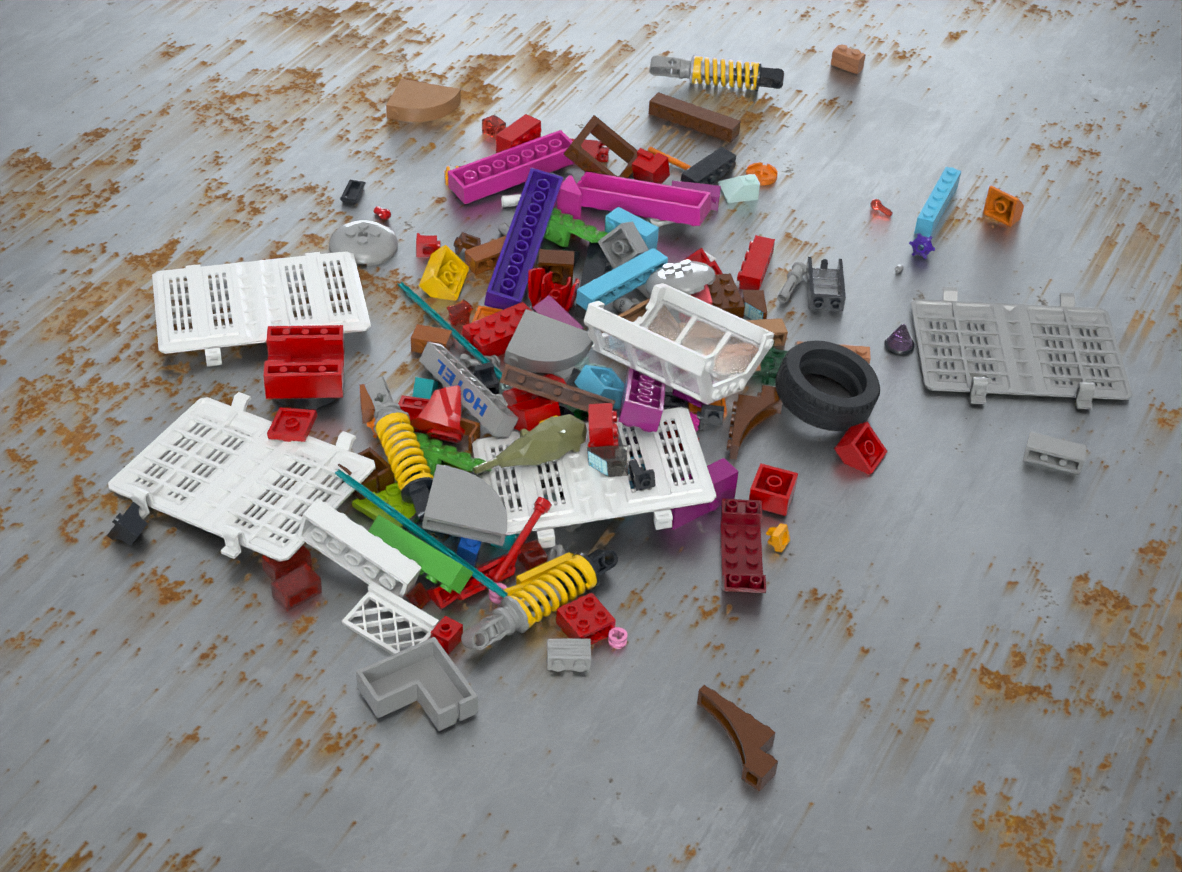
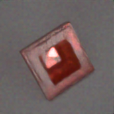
M421 582L406 594L410 603L419 609H422L431 600Z

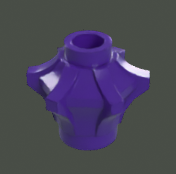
M918 233L917 238L909 242L913 249L912 255L923 256L924 259H927V255L931 251H935V247L932 246L931 242L933 237L922 236L921 233Z

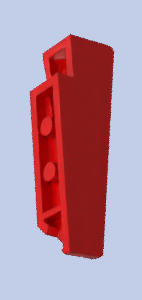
M521 549L515 556L514 560L505 572L501 581L514 575L516 570V567L514 566L518 555L521 554ZM508 552L475 568L493 581L494 574ZM471 576L460 594L454 590L449 593L440 587L441 583L425 590V593L439 609H442L457 598L463 600L487 587Z

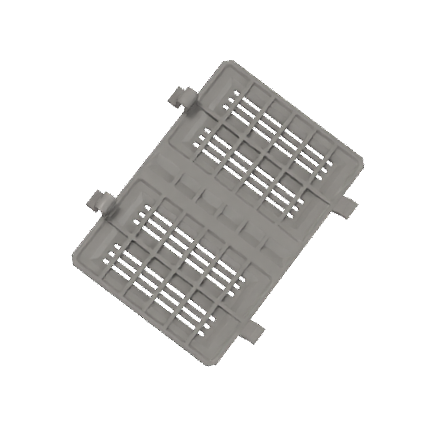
M943 287V300L915 299L911 302L924 386L931 391L971 392V404H986V393L1077 398V409H1092L1093 398L1128 400L1133 395L1108 311L1102 308L1074 307V293H1060V306L957 301V287ZM929 321H931L933 329H930ZM936 322L939 323V329L936 327ZM943 322L946 324V329L943 327ZM966 323H969L970 331L967 330ZM973 323L976 324L977 331L974 330ZM980 324H983L984 331H981ZM1041 327H1044L1045 334L1042 333ZM1048 327L1051 328L1052 335H1050ZM1055 328H1058L1059 335H1057ZM1092 329H1095V332H1096V336H1097V337H1094V333H1093V330H1092ZM931 334H934L935 342H932ZM938 335H941L942 342H939ZM945 335H948L949 343L946 342ZM969 336L972 337L973 344H970ZM976 337H979L980 344H977ZM983 337L986 338L987 344H984ZM1044 340H1047L1048 347H1046ZM1051 340H1054L1056 348H1053ZM1089 342L1092 343L1093 350H1091ZM933 348H936L937 355L934 354ZM941 348L944 350V356L941 354ZM948 348H950L952 356H949ZM971 349L974 350L975 357H973ZM979 350H981L983 358L980 357ZM986 350H988L990 358H987ZM1048 353H1050L1052 361H1049ZM1055 354L1058 355L1059 361H1056ZM1062 354L1065 355L1066 362H1064ZM1086 355H1088L1090 363L1087 362ZM1093 355L1096 357L1097 363L1094 362ZM1100 356L1103 357L1104 364L1101 362ZM936 361H939L940 369H937ZM943 361L946 362L947 369H944ZM950 362H953L954 370L951 369ZM974 363H977L978 371H976ZM981 363H984L985 371H983ZM989 364H991L993 372H990ZM1051 367H1054L1055 375H1053ZM1058 367H1061L1062 375H1060ZM1065 367L1068 368V371H1069V374H1070V375H1067V372H1066V368H1065ZM1090 369H1092L1094 377L1091 376ZM1097 369H1099L1101 377L1098 376ZM1104 369H1106L1108 377L1105 376Z

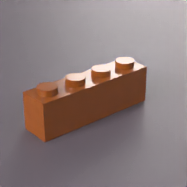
M506 236L465 250V264L469 266V269L475 275L496 267Z

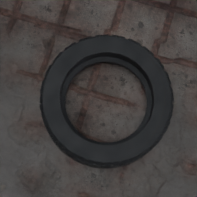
M806 341L792 347L786 353L775 379L776 391L781 402L794 416L811 426L828 431H847L852 426L866 422L880 396L879 380L869 363L852 350L827 341ZM813 373L829 377L843 385L850 392L852 398L828 395L812 386L802 374Z

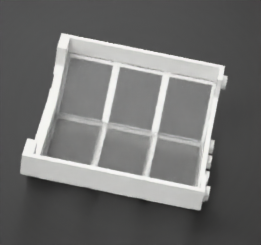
M664 283L654 285L649 303L645 307L647 309L643 317L639 316L635 322H630L604 310L605 304L600 301L588 304L584 318V324L589 328L587 331L589 339L594 343L592 345L594 351L707 405L745 388L748 380L767 352L772 348L775 334Z

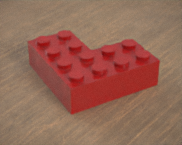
M521 302L462 326V336L483 356L496 355L498 357L505 354L525 310H532L524 302Z

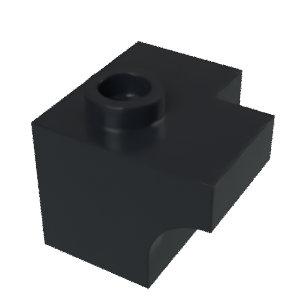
M489 362L474 366V373L472 374L493 394H499V382L495 375L493 363Z
M133 502L124 514L119 512L112 521L115 524L106 536L112 540L120 539L131 546L148 524L139 515L140 506Z

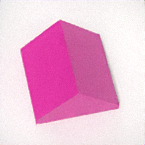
M571 175L562 183L557 199V209L561 210L563 214L572 215L573 219L581 220L582 194Z

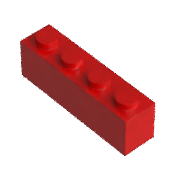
M755 235L754 240L750 241L748 251H746L745 259L741 265V271L738 272L737 276L739 289L760 290L774 252L775 239Z

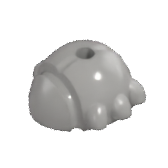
M561 544L551 548L548 553L547 562L565 554Z

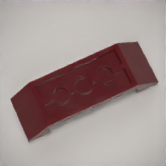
M722 498L720 548L721 584L723 591L766 593V575H763L761 542L762 501Z

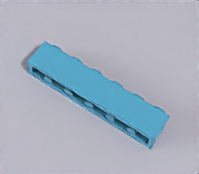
M945 167L917 217L914 234L921 233L922 236L926 237L932 235L958 187L961 175L960 170L953 167Z
M652 248L578 288L576 303L586 311L589 303L600 301L607 305L645 284L654 271L668 264V257Z

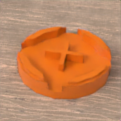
M758 162L747 167L746 175L755 174L760 182V186H766L775 183L778 171L770 164L766 166Z

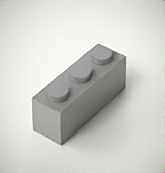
M1030 432L1023 460L1080 474L1087 446Z

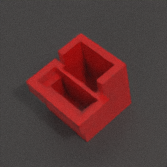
M642 148L637 151V158L632 163L634 180L662 184L670 176L668 157L658 152L654 156L653 153Z

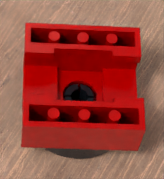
M343 325L267 327L268 361L264 363L263 375L266 399H275L279 403L294 409H319L337 398H343L345 384Z

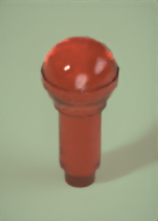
M879 199L871 201L870 206L873 210H879L887 216H892L893 212L882 205Z

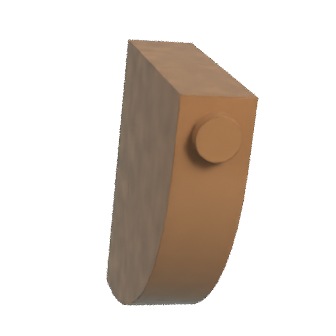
M401 79L386 104L387 118L406 122H425L442 118L452 113L461 103V89Z

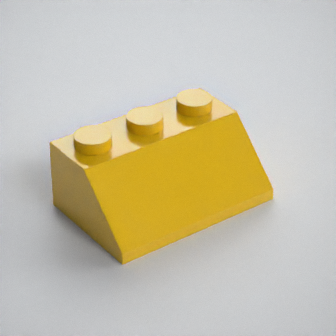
M445 244L431 254L419 287L430 297L456 301L464 284L469 266Z

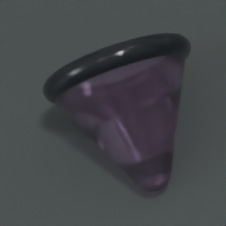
M901 324L884 341L885 347L895 354H908L915 347L905 324Z

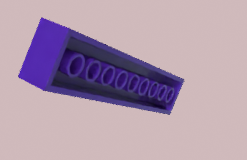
M534 168L530 169L486 292L485 306L504 310L523 302L528 287V271L535 267L539 249H541L561 190L563 177Z

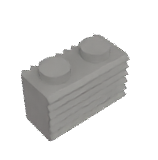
M547 638V670L556 672L563 670H574L577 672L590 670L591 639Z

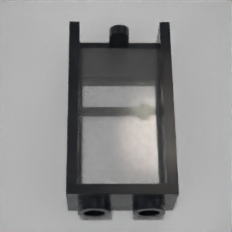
M808 257L806 266L808 308L843 311L846 293L842 259L838 260L837 269H827V259L821 260L820 268H812V257Z

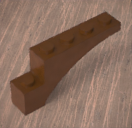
M762 385V391L757 393V397L738 394V401L733 402L732 412L736 414H732L730 425H734V427L730 426L728 436L732 440L728 439L726 449L730 451L729 459L737 460L743 441L757 425L775 414H781L783 403L777 394L776 387Z
M703 685L698 691L697 704L720 723L734 743L743 768L741 779L758 791H761L776 775L778 761L771 754L767 753L773 746L776 732L755 719L751 714L737 707L733 702L719 695L715 690Z

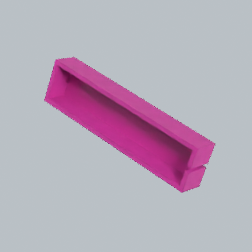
M585 172L577 183L582 194V207L609 211L620 207L644 218H655L660 221L666 220L691 226H700L711 210V192L592 172Z

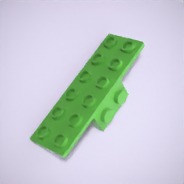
M554 208L544 238L562 247H568L571 233L591 243H597L608 233L596 230L595 226L585 225L584 221L573 219L572 215L563 214L561 210Z
M416 434L417 441L420 443V449L424 453V458L427 460V466L430 467V474L433 477L437 464L441 465L442 460L466 471H473V467L486 462L480 458H472L469 453L458 452L456 447L444 446L442 441L430 440L428 435Z

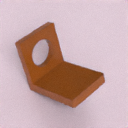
M461 417L460 427L465 430L464 435L469 436L468 450L472 451V443L480 438V423Z

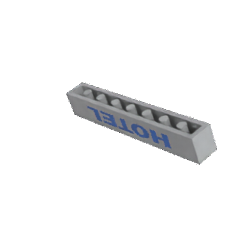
M427 342L419 359L424 365V369L431 372L433 378L442 383L443 388L459 385L461 387V405L467 408L470 414L490 431L492 436L496 438H509L519 418L443 345Z

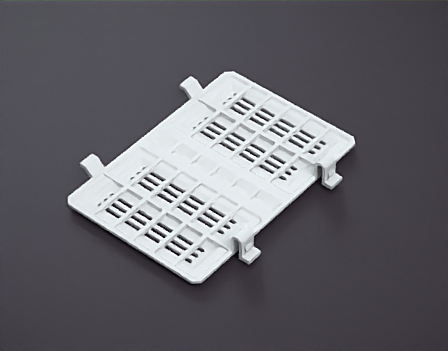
M348 251L326 254L314 252L305 253V256L201 267L200 264L189 265L182 269L163 270L152 274L159 351L167 354L205 349L207 367L222 365L220 347L266 342L268 326L343 325L344 333L367 331L371 327L354 253ZM340 270H342L343 276L339 275ZM331 271H335L336 277L332 276ZM324 272H328L329 278L325 277ZM302 274H304L305 280H301ZM293 275H297L298 281H294ZM286 276H290L291 282H287ZM336 282H337V284H338V288H337V289H335V285H334V283H336ZM341 282L345 283L346 288H342ZM220 283V289L217 290L216 284ZM223 283H227V289H224ZM327 283H330L331 289H328ZM209 284H213V290L209 289ZM303 286H306L307 292H304ZM181 287V293L178 294L177 288ZM184 287H188L189 293H185ZM290 287H292L293 293L289 294L288 289ZM296 287H299L300 293L296 292ZM173 288L174 294L170 295V289ZM344 293H347L348 299L346 300L344 297ZM225 294H229V300H226ZM337 294H340L341 300L337 299ZM218 295L222 296V301H218ZM329 295H333L334 301H330ZM210 296H214L215 302H211ZM307 297L309 298V304H306L305 298ZM189 298L190 304L186 305V299ZM298 298H301L302 304L300 305L298 302ZM178 299H182L183 305L179 306ZM291 299H294L295 305H291ZM171 300H175V306H171ZM346 305H350L351 311L347 310ZM227 306H230L231 312H227ZM339 306H343L344 312H340ZM216 307V314H213L212 308ZM219 307H223L224 313H220ZM332 307L336 308V313H333ZM308 309H311V316L308 315ZM188 310H191V317L187 315ZM300 310H304L305 316L301 317ZM180 311H183L184 314L182 318H180ZM293 311H296L297 317H294ZM172 312H176V318H173ZM228 318H232L233 324L229 325ZM221 319H225V325L221 324ZM214 320H217L218 326H214ZM192 322L193 329H189L188 323ZM181 323H185V330H181ZM173 324H177L178 330L174 331Z
M238 392L234 396L231 406L208 397L197 400L108 482L109 490L130 498L140 506L139 515L142 519L150 513L149 506L224 538L226 546L221 550L223 555L235 559L242 552L240 545L277 561L289 560L305 543L297 537L298 531L295 534L293 533L300 526L301 515L325 492L319 499L324 501L331 495L325 502L336 510L355 490L345 482L335 490L343 482V479L338 477L335 471L337 472L340 469L348 475L338 464L349 469L352 472L349 476L360 484L376 467L374 460L350 452L356 436L344 431L338 436L336 446L308 436L305 442H285L283 440L268 439L267 432L272 421L245 412L251 396ZM221 453H223V454L214 462V460H215ZM304 464V466L296 474H294ZM309 467H311L303 476H301ZM215 468V470L207 478H205ZM332 475V477L324 485H322ZM290 478V480L282 488H280ZM337 478H339L331 487H329ZM295 481H297V482L287 491V489H288ZM318 489V491L309 499V497ZM281 495H283V496L274 504V502H275ZM303 504H305L296 514H294ZM288 519H290L281 529H279ZM296 521V523L287 531V529Z
M683 407L664 409L657 432H645L636 426H633L634 430L631 431L630 427L618 422L619 417H617L618 439H621L623 446H620L619 450H615V458L603 459L607 462L608 476L589 465L588 451L591 452V449L588 447L590 442L589 421L585 422L587 428L586 441L580 445L579 452L575 453L570 450L560 459L535 466L519 465L501 468L498 465L493 467L491 471L481 472L477 476L488 483L498 495V487L502 486L503 495H499V497L505 502L507 514L506 535L521 533L534 512L533 508L535 507L536 499L538 497L544 498L543 495L547 494L548 501L552 506L548 513L540 516L532 531H537L539 549L555 546L554 527L653 512L656 530L672 528L673 516L670 509L709 503L716 498V492L688 409ZM512 430L509 438H496L493 436L475 440L472 443L474 458H480L486 462L494 459L502 452L499 451V448H503L504 451L506 447L520 438V431ZM674 430L678 431L679 437L676 438ZM666 431H670L671 439H668ZM659 432H662L664 440L660 439ZM634 436H636L638 444L634 443ZM625 438H629L630 445H627ZM679 443H682L684 451H680ZM674 444L676 452H672L671 445ZM663 446L667 447V454H665ZM637 450H640L642 458L638 457ZM629 451L633 452L634 459L630 458ZM625 452L626 460H623L621 453ZM683 457H686L688 465L684 464ZM676 458H678L680 463V466L678 467L675 461ZM636 459L639 467H641V464H644L646 470L653 469L656 486L636 491L635 487L631 489L629 481H631L630 474L627 475L625 469L626 466L629 467L628 461ZM667 460H671L672 468H669ZM553 463H557L558 471H554ZM549 464L550 472L548 473L546 472L545 465ZM537 466H541L542 474H539ZM511 470H515L516 478H512ZM503 471H507L508 479H504ZM687 471L691 472L693 479L689 480ZM499 472L500 480L498 481L496 480L495 473ZM681 472H683V476L685 479L684 481H681L679 474ZM671 474H675L677 482H673ZM557 477H560L561 485L559 486L556 480ZM552 478L553 487H550L548 479ZM540 480H544L546 488H542ZM514 484L518 485L519 492H515ZM507 485H510L511 493L509 494L506 491ZM563 491L565 500H561L559 492ZM551 493H555L557 501L553 502ZM520 498L522 507H518L516 499ZM508 500H512V501H513V507H514V508H510V507H509V501H508Z

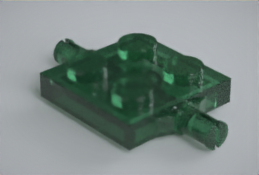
M775 341L760 363L761 371L753 373L754 376L762 377L761 383L763 385L765 380V385L769 384V378L776 379L777 372L788 352L774 348Z

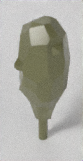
M568 414L551 417L537 425L530 432L524 428L520 430L519 439L515 440L494 459L473 467V472L477 475L498 465L501 468L519 465L535 466L560 459L570 450L575 453L579 452L580 445L586 441V423Z

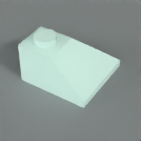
M755 174L718 181V186H721V192L727 203L758 200L760 182Z

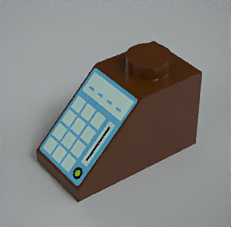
M743 290L741 298L745 305L744 316L751 320L767 319L764 290Z

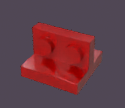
M279 408L267 432L268 439L283 440L285 442H305L318 416L317 411Z

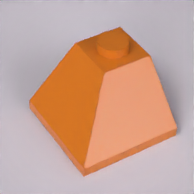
M989 186L983 214L1009 227L1013 226L1021 219L1024 209L1023 203L1020 199L998 188Z

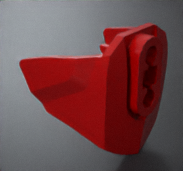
M544 268L530 269L528 271V293L532 309L550 295L564 310L569 312L576 300L580 279L576 278L571 288V277H568L567 285H561L552 282L553 272L550 271L546 274Z
M456 385L435 390L420 415L410 419V425L427 433L430 437L452 443H460L465 434V430L460 427L461 387Z

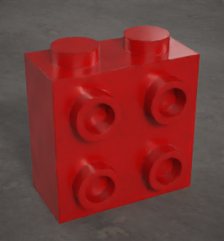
M593 593L581 596L571 603L562 605L556 612V624L568 638L591 639V645L607 638L609 631L615 628L616 619Z

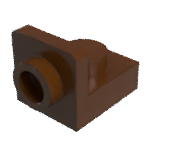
M462 232L454 241L455 254L459 255L463 248L467 250L481 245V239Z

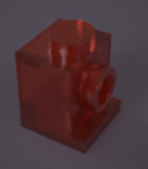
M495 114L482 119V133H487L495 140L496 134L506 128V122Z
M538 540L525 543L520 548L521 554L518 555V561L522 562L527 571L546 563L548 560V556Z

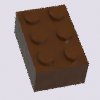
M731 273L715 275V281L711 285L708 284L713 302L712 305L743 319L745 305Z

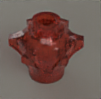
M464 299L455 305L447 306L446 309L449 311L448 321L454 326H457V324L467 325L470 323V314L474 308Z

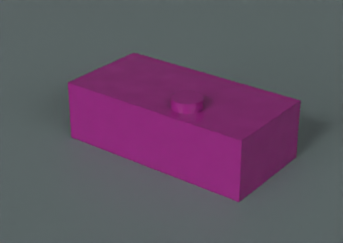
M725 458L707 466L716 492V498L709 503L670 509L673 516L672 530L710 511H715L721 506L722 498L735 499L739 471ZM691 474L688 475L689 480L693 479Z

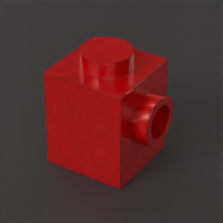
M444 616L430 632L431 638L435 637L447 655H449L461 641L463 624Z

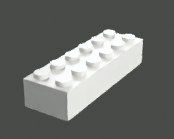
M317 498L302 515L297 537L370 585L372 582H375L404 600L414 589L422 567L414 560L401 554L396 548H392L383 542L381 538L368 532L363 526L350 520L345 514L332 508L327 502Z

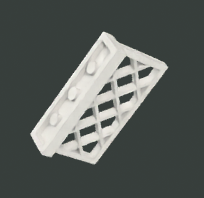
M375 582L368 586L367 594L342 620L344 626L391 655L400 652L402 647L414 646L430 639V632L439 623L438 619ZM369 600L377 604V608L366 610L364 606ZM390 611L393 613V618L381 620V612ZM378 613V620L366 622V615ZM363 616V623L353 624L350 622L354 617ZM407 621L410 624V628L398 630L397 622ZM394 623L395 630L383 632L382 625ZM379 626L380 633L369 634L367 632L368 627ZM423 631L427 633L424 638L414 640L413 632ZM411 633L412 640L399 642L398 635ZM396 636L397 643L386 644L383 638Z

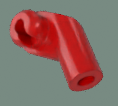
M380 206L374 208V213L381 219L386 221L391 217L389 209H382Z

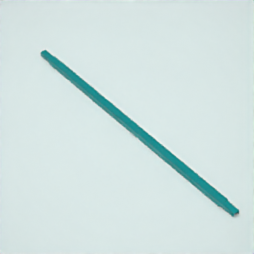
M402 281L398 284L441 327L452 330V337L482 364L490 362ZM494 366L495 375L501 380L503 373Z
M340 469L337 472L335 471V474L343 479L345 483L433 548L473 572L471 576L491 591L497 593L502 598L508 595L495 582L351 476L345 474Z

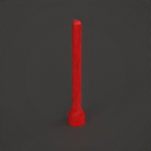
M543 497L536 499L533 514L493 576L495 583L501 581L540 516L548 513L552 504Z

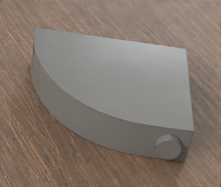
M526 309L506 349L504 362L532 372H559L581 362L589 353L593 341L589 339L588 333L585 330Z
M437 464L422 528L503 546L507 532V514L499 495L484 480L467 471Z

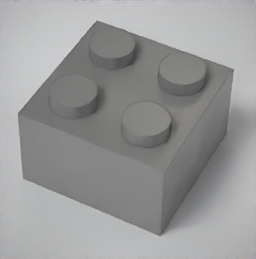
M633 221L621 223L598 241L613 269L649 250Z

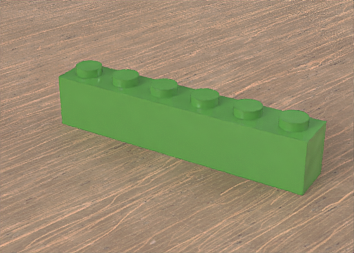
M380 515L377 516L368 532L381 538L383 542L392 548L399 550L407 558L414 560L422 567L420 575L425 572L427 573L425 578L435 584L440 581V587L449 593L454 590L460 594L473 574L471 570Z

